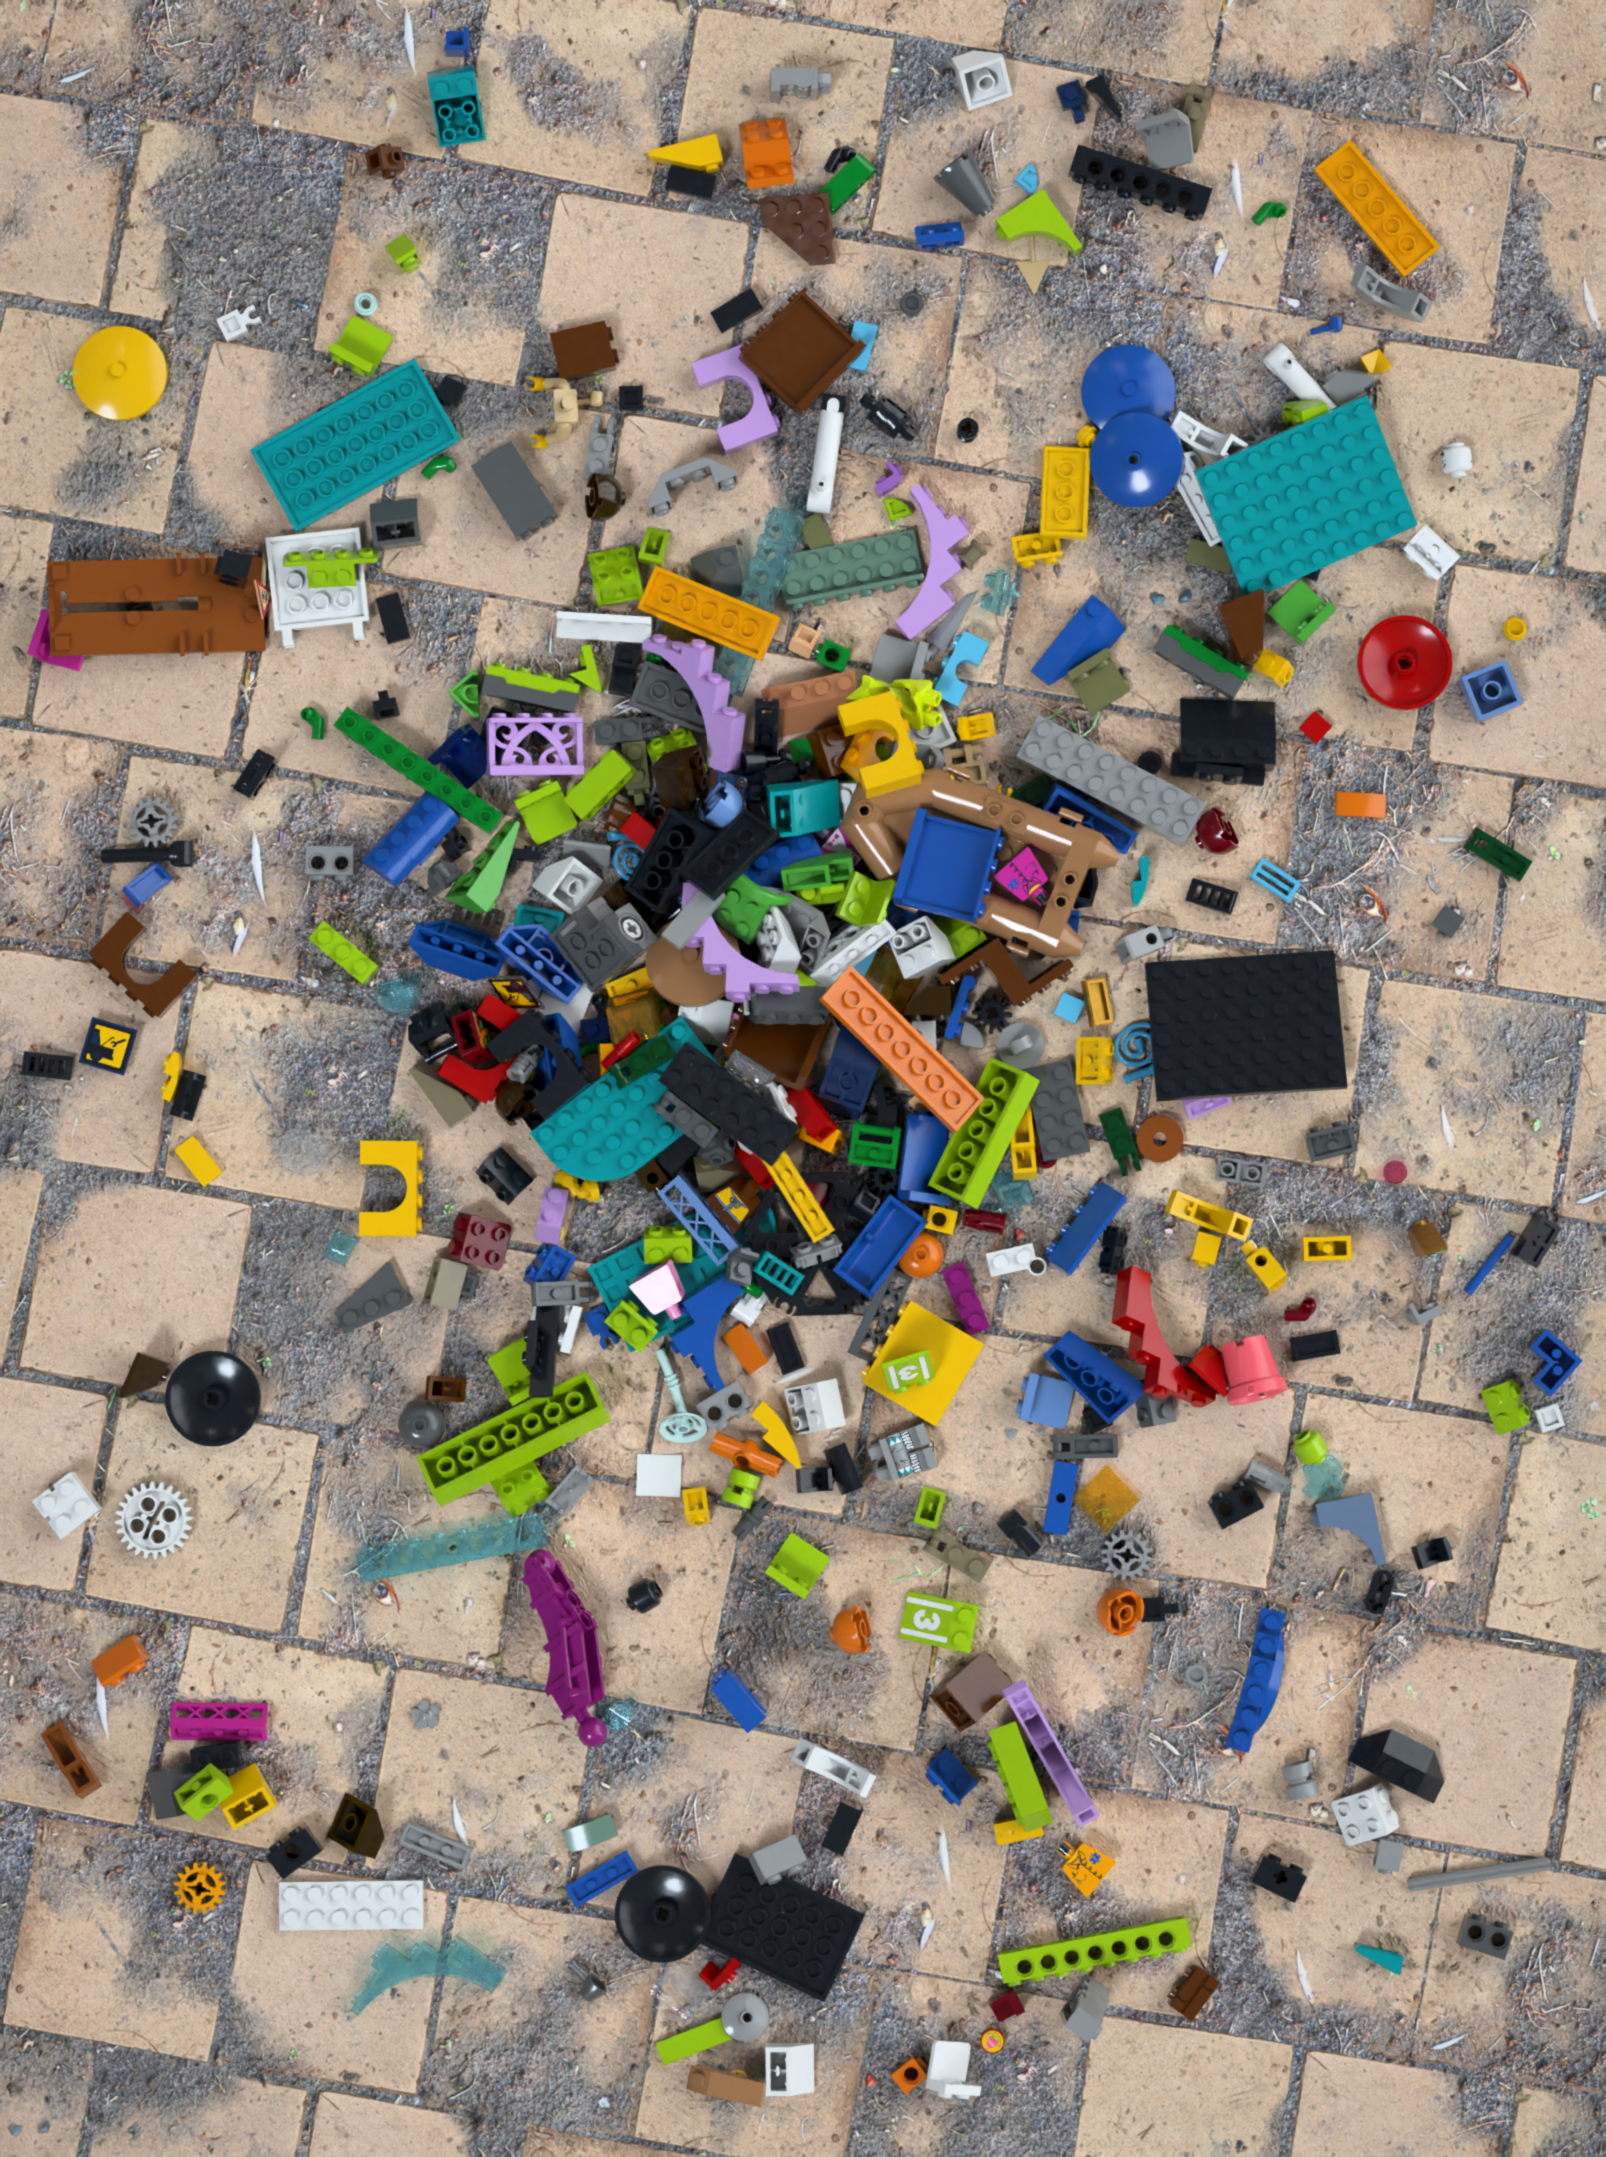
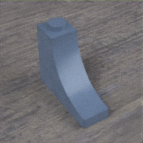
M1368 1492L1313 1503L1314 1509L1310 1510L1313 1524L1317 1523L1319 1528L1337 1527L1353 1533L1368 1548L1374 1565L1386 1564L1372 1493Z

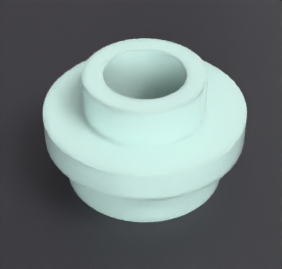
M362 292L355 298L354 307L360 315L369 316L377 310L378 301L372 293ZM364 301L371 303L368 308L362 307Z

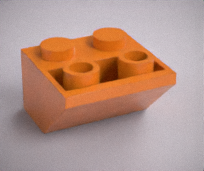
M135 1634L91 1661L102 1687L110 1685L112 1688L127 1679L126 1673L130 1672L132 1675L147 1666L145 1661L150 1657Z

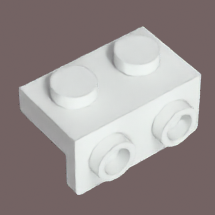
M1427 525L1403 548L1406 551V557L1410 561L1419 563L1423 567L1422 571L1430 579L1435 578L1437 581L1461 557Z

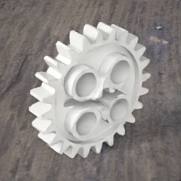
M154 1481L150 1483L149 1488H147L145 1483H142L141 1491L133 1487V1496L130 1494L124 1495L128 1500L127 1503L119 1502V1505L124 1509L123 1511H116L117 1515L122 1516L121 1520L115 1521V1524L122 1525V1528L116 1532L124 1533L125 1536L121 1539V1542H130L127 1547L128 1550L136 1547L135 1555H139L141 1551H144V1558L147 1559L150 1553H152L154 1559H158L159 1552H161L165 1558L168 1557V1549L172 1553H176L175 1545L184 1546L181 1538L189 1539V1535L185 1533V1530L193 1529L192 1526L187 1524V1521L194 1519L192 1516H187V1512L192 1507H184L188 1499H179L181 1491L175 1494L172 1493L173 1485H170L166 1490L164 1482H161L158 1488H156ZM147 1497L152 1498L155 1502V1507L151 1511L146 1510L143 1505ZM164 1501L165 1505L157 1517V1520L160 1522L152 1526L149 1536L145 1540L143 1538L144 1534L152 1523L149 1517L156 1515L160 1503ZM168 1508L176 1512V1519L172 1522L166 1520L164 1515ZM135 1519H140L144 1523V1528L141 1532H136L133 1529L132 1524ZM156 1530H162L165 1534V1540L162 1543H158L154 1539L153 1535Z

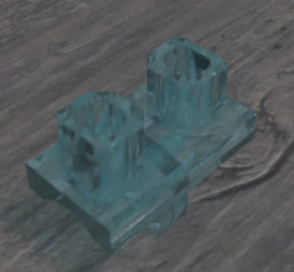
M997 570V573L985 575V587L994 588L993 596L983 595L981 608L997 616L1004 617L1006 606L1012 607L1013 599L1021 598V593L1015 591L1016 583L1010 582V574L1005 573L1004 570Z

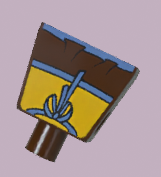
M738 1177L713 1192L703 1202L730 1234L734 1235L747 1224L760 1206L761 1200L756 1195L760 1187L754 1180H749L746 1183L742 1178Z

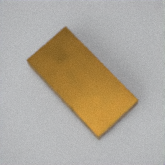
M1105 977L1081 981L1089 1027L1114 1024Z

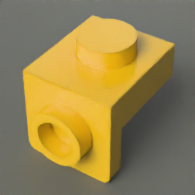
M1268 649L1263 651L1253 666L1256 672L1271 679L1280 688H1283L1290 681L1295 671L1287 659Z
M991 712L957 718V733L962 741L971 742L996 736L993 713Z

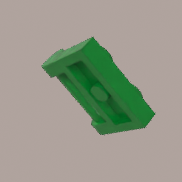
M854 1120L848 1163L895 1169L901 1127L894 1126V1128L866 1125L861 1124V1121ZM859 1133L892 1138V1145L859 1140Z

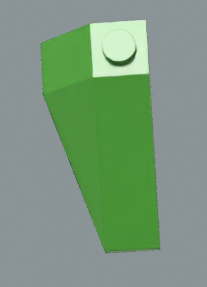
M518 821L506 822L487 844L488 851L482 853L479 857L477 856L472 861L474 867L467 875H461L445 896L448 901L475 914L486 913L493 909L496 904L495 900L502 887L520 823Z

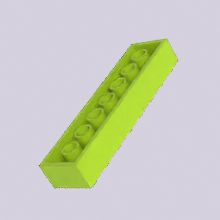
M585 1371L555 1386L553 1397L531 1398L417 1456L416 1459L433 1497L442 1507L612 1420L588 1372Z

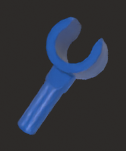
M1331 317L1329 325L1311 329V335L1328 331L1340 332L1342 329V318Z

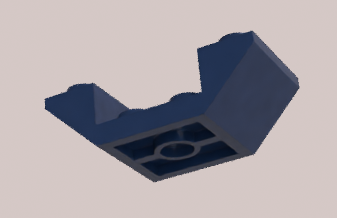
M843 1024L840 1026L833 1052L816 1098L827 1112L858 1121L863 1112L880 1061Z

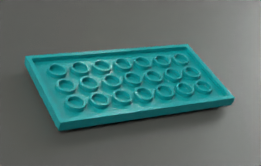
M414 358L259 444L250 451L295 531L298 533L459 443L461 439Z

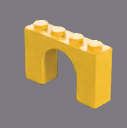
M893 690L838 706V718L845 737L871 729H879L891 734L898 744L896 752L888 760L859 768V779L866 799L921 784V774H924L923 764L921 760H916L914 754L917 753L914 739L910 740L907 734L910 732L908 721L906 718L902 719L900 713L903 711L900 698H895Z
M360 1141V1165H387L395 1167L403 1174L406 1180L407 1193L401 1205L392 1211L359 1212V1236L418 1237V1232H422V1218H418V1208L423 1206V1195L418 1194L419 1184H423V1170H419V1160L423 1161V1146H419L418 1141Z

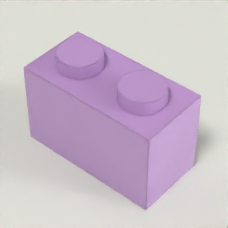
M545 1186L537 1221L535 1241L559 1245L567 1210L569 1190Z

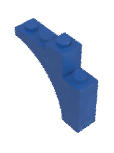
M726 1270L683 1297L681 1300L683 1306L680 1308L686 1318L692 1317V1320L670 1333L672 1341L669 1342L673 1351L676 1354L681 1353L683 1358L691 1353L693 1354L690 1356L691 1361L697 1369L700 1367L706 1374L703 1376L704 1381L709 1388L714 1386L717 1392L725 1388V1385L718 1373L715 1362L714 1342L716 1331L727 1307L743 1292L740 1285L725 1281Z

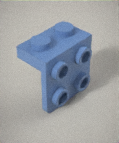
M1029 1373L1028 1377L1024 1376L1021 1390L1024 1391L1023 1400H1018L1015 1414H1019L1018 1419L1059 1429L1065 1428L1074 1388L1069 1382L1034 1373Z

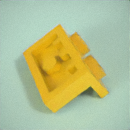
M1077 1037L1076 1085L1111 1086V1080L1114 1077L1112 1067L1114 1044L1111 1038Z
M1015 1817L992 1822L998 1845L1044 1835L1043 1827L1026 1832L1024 1825L1019 1826Z

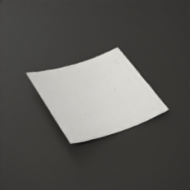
M637 1454L636 1496L680 1497L682 1455Z

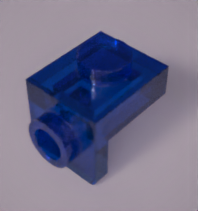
M600 1017L580 1020L582 1044L616 1042L618 1025L614 1022V1019Z

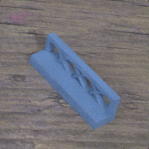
M683 1173L657 1193L718 1267L728 1259V1254L743 1247L738 1239L730 1234L703 1202L704 1198ZM674 1185L681 1192L680 1202L671 1201L665 1194ZM684 1197L689 1201V1203L684 1202ZM675 1205H680V1211ZM684 1206L694 1207L696 1210V1220H688L683 1216ZM699 1216H701L704 1219V1221H699ZM690 1223H695V1229ZM699 1224H706L712 1229L711 1239L702 1238L698 1234ZM714 1242L723 1243L729 1250L721 1259L713 1252Z

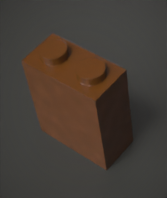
M605 320L550 333L560 378L570 382L616 371L615 364L620 362L617 350L611 349L610 341L614 340L611 326L606 327Z

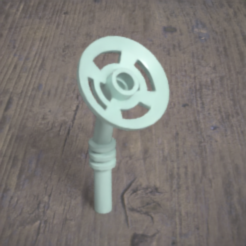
M659 1349L655 1352L665 1375L663 1379L667 1381L665 1384L669 1386L667 1389L671 1391L677 1411L676 1414H672L661 1421L659 1425L660 1434L666 1440L675 1443L697 1441L707 1432L706 1421L698 1415L687 1413L680 1391L681 1383H678L679 1378H676L677 1373L673 1372L665 1349ZM666 1426H669L670 1430L675 1433H671L670 1431H668L666 1429ZM693 1428L697 1430L694 1433L683 1435V1433H688Z

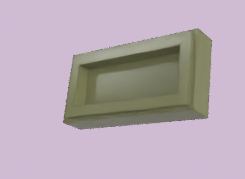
M815 513L797 522L810 550L835 545L819 513Z
M1193 538L1190 539L1184 562L1230 574L1231 566L1223 547L1218 545L1210 547L1207 542Z

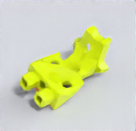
M864 675L861 686L846 698V703H850L893 690L895 698H900L903 711L900 713L902 719H907L909 728L922 731L927 726L936 727L942 722V714L933 710V707H937L940 704L942 695L941 692L933 690V682L930 680L900 679L893 681L892 684H887L881 680Z

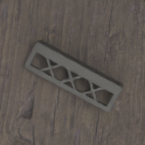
M896 1269L891 1271L873 1295L847 1351L848 1353L869 1363H874L876 1357L871 1356L870 1358L859 1353L860 1346L863 1342L871 1339L875 1350L879 1343L883 1344L886 1337L885 1333L895 1318L912 1281V1277ZM893 1275L906 1279L903 1289L892 1292L889 1284ZM887 1288H888L889 1291H890V1294L884 1296V1294H885V1292H886V1290H887ZM900 1293L896 1302L894 1295ZM891 1296L895 1306L892 1311L883 1314L880 1303L882 1299ZM878 1309L880 1316L874 1317ZM890 1315L886 1323L884 1316ZM882 1318L885 1328L882 1333L873 1336L870 1329L871 1322ZM867 1331H869L870 1337L864 1339ZM881 1336L876 1345L874 1338Z

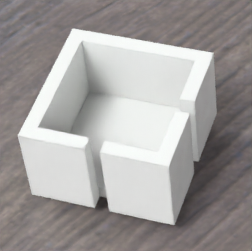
M74 1471L66 1474L53 1485L54 1488H48L32 1501L44 1518H51L48 1523L60 1539L68 1537L103 1509Z

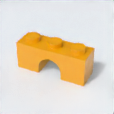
M871 729L855 734L840 767L857 782H860L859 768L883 762L876 755V742H894L895 738L888 732L879 729Z

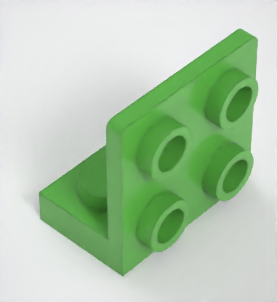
M1299 580L1268 611V615L1301 646L1335 612L1336 608L1330 602L1326 605L1302 580Z

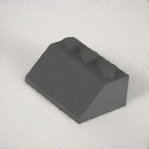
M800 987V992L792 994H781L779 991L759 994L754 991L749 1004L750 1014L746 1016L755 1024H825L829 1010L818 999L825 993L826 987Z

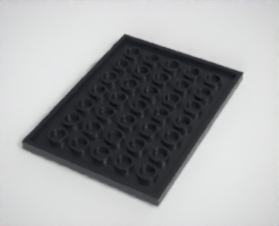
M1334 950L1147 962L1144 964L1156 1102L1347 1089Z

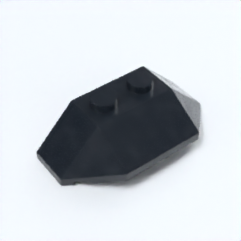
M1393 1729L1358 1738L1348 1758V1761L1432 1803L1435 1802L1444 1784L1435 1750Z

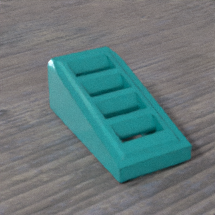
M761 1249L759 1259L753 1262L752 1271L792 1296L805 1276L771 1253ZM769 1258V1261H768L767 1264L765 1265L764 1269L761 1270V1268L763 1267L764 1263H765L766 1260ZM775 1263H777V1267L775 1268L771 1276H769L768 1273L770 1272L771 1268ZM783 1268L786 1269L785 1273L778 1282L776 1280L777 1277L779 1276ZM791 1273L794 1274L791 1282L786 1287L784 1285Z
M1354 1943L1353 1948L1358 1954L1400 1975L1404 1959L1401 1953Z

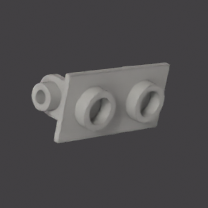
M834 1233L828 1234L816 1243H813V1241L802 1242L796 1247L790 1248L796 1258L794 1259L796 1267L804 1269L818 1264L816 1257L820 1255L822 1262L839 1257V1254L842 1253V1243Z

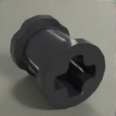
M964 418L959 422L957 436L963 443H971L977 438L979 429L977 422L972 418ZM965 426H969L970 430L974 431H971L970 435H966V432L963 430Z

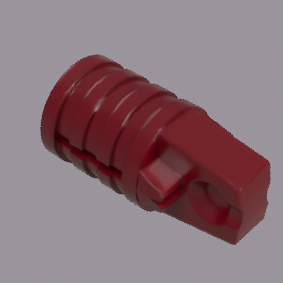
M965 1209L962 1225L979 1231L1003 1235L1006 1214L986 1210Z

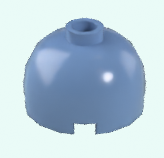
M723 780V784L719 782L705 798L704 803L707 806L704 811L702 809L699 810L698 819L712 828H725L742 812L743 800L741 794L726 780Z

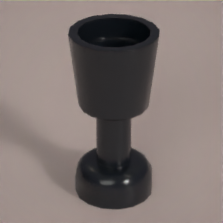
M789 748L780 749L777 755L766 756L763 751H741L740 765L742 772L747 774L764 770L766 765L776 764L788 758L792 760V755Z

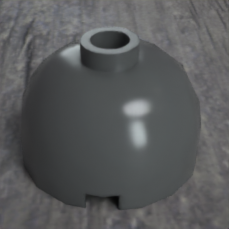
M418 1401L408 1405L403 1409L398 1420V1430L401 1438L406 1444L414 1448L425 1449L434 1446L445 1433L446 1421L443 1413L438 1406L430 1402Z

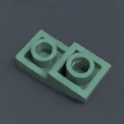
M610 1812L589 1818L586 1822L566 1827L562 1830L570 1853L594 1846L618 1835Z

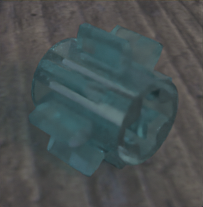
M624 1701L620 1705L614 1702L605 1718L610 1720L607 1726L615 1731L619 1727L625 1730L634 1714L629 1712L632 1706Z

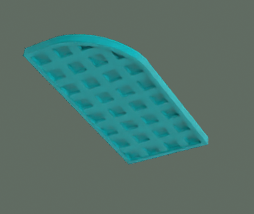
M681 1016L636 1050H640L665 1035L676 1054L685 1042H689L717 1063ZM671 1059L621 1090L616 1085L615 1077L611 1076L609 1072L531 1131L530 1134L551 1162L565 1173L582 1180L607 1182L619 1180L636 1173L685 1135L652 1109L655 1103L661 1101L663 1098L662 1094L666 1089L704 1119L707 1117L658 1081L673 1060ZM628 1067L622 1070L625 1077L632 1074ZM670 1103L666 1111L671 1114L676 1106Z
M761 1188L756 1193L760 1200L764 1195ZM770 1206L760 1223V1230L763 1233H777L775 1217ZM696 1212L686 1216L685 1218L688 1220H696ZM699 1216V1221H704V1219L701 1216ZM678 1220L667 1227L683 1224ZM690 1223L695 1229V1223ZM699 1224L698 1234L702 1238L711 1239L712 1229L706 1224ZM746 1224L734 1236L743 1247L751 1248L749 1241H742L743 1237L749 1236L752 1238L753 1235L749 1233L742 1234L747 1226ZM693 1236L692 1263H674L684 1287L685 1296L727 1270V1260L718 1267ZM644 1239L587 1269L610 1313L614 1311L622 1300L626 1303L631 1300L640 1308L637 1313L644 1319L648 1315L658 1324L656 1329L659 1332L649 1342L651 1343L691 1321L692 1317L687 1319L683 1313L678 1318L671 1320L665 1310L654 1315L630 1289L629 1285L634 1279L662 1264H645ZM714 1242L713 1252L721 1259L729 1250L723 1243ZM768 1258V1259L766 1260V1262L764 1263V1265H763V1267H762V1270L764 1269L765 1265H766L767 1262L769 1261V1258ZM752 1273L751 1281L757 1284L758 1282ZM743 1290V1292H742L741 1294H739L737 1297H739V1296H741V1295H743V1294H745V1293H747V1292H746L745 1290ZM681 1300L677 1302L680 1307L683 1306ZM625 1340L630 1352L635 1351L636 1349Z

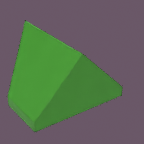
M472 670L447 692L464 711L477 721L480 720L479 673L477 670Z

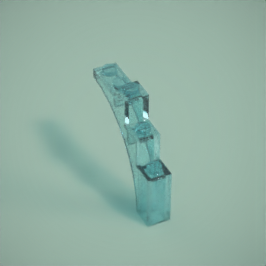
M462 1937L458 1942L453 1939L445 1951L449 1954L448 1956L441 1953L425 1940L420 1945L416 1942L408 1953L411 1959L386 1943L383 1948L378 1946L371 1955V1958L374 1959L371 1966L378 1970V1972L372 1971L364 1982L368 1986L363 1993L358 1990L351 2000L354 2006L350 2011L358 2016L373 1999L385 1990L403 1981L423 1976L441 1975L456 1977L475 1983L493 1993L508 1970Z

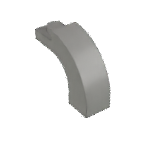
M1359 263L1350 283L1356 289L1355 293L1362 299L1393 315L1415 322L1423 323L1432 303L1421 292L1395 285L1382 278L1368 265Z

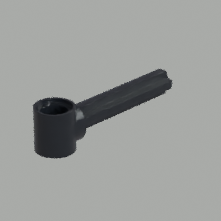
M173 841L170 847L103 849L101 851L102 863L170 861L174 867L194 866L193 841Z

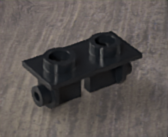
M455 826L444 836L446 841L440 844L447 856L452 858L453 861L459 859L462 856L461 854L471 851L467 839L458 832Z
M183 1070L170 1115L193 1121L207 1076Z
M1107 1226L1106 1230L1103 1231L1102 1247L1110 1249L1109 1252L1101 1251L1098 1265L1100 1273L1117 1275L1118 1272L1123 1270V1249L1128 1242L1125 1228Z

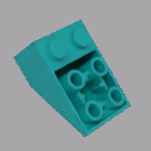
M474 64L427 72L439 146L445 147L486 140Z
M838 779L767 784L769 825L779 832L780 837L799 836L840 826Z

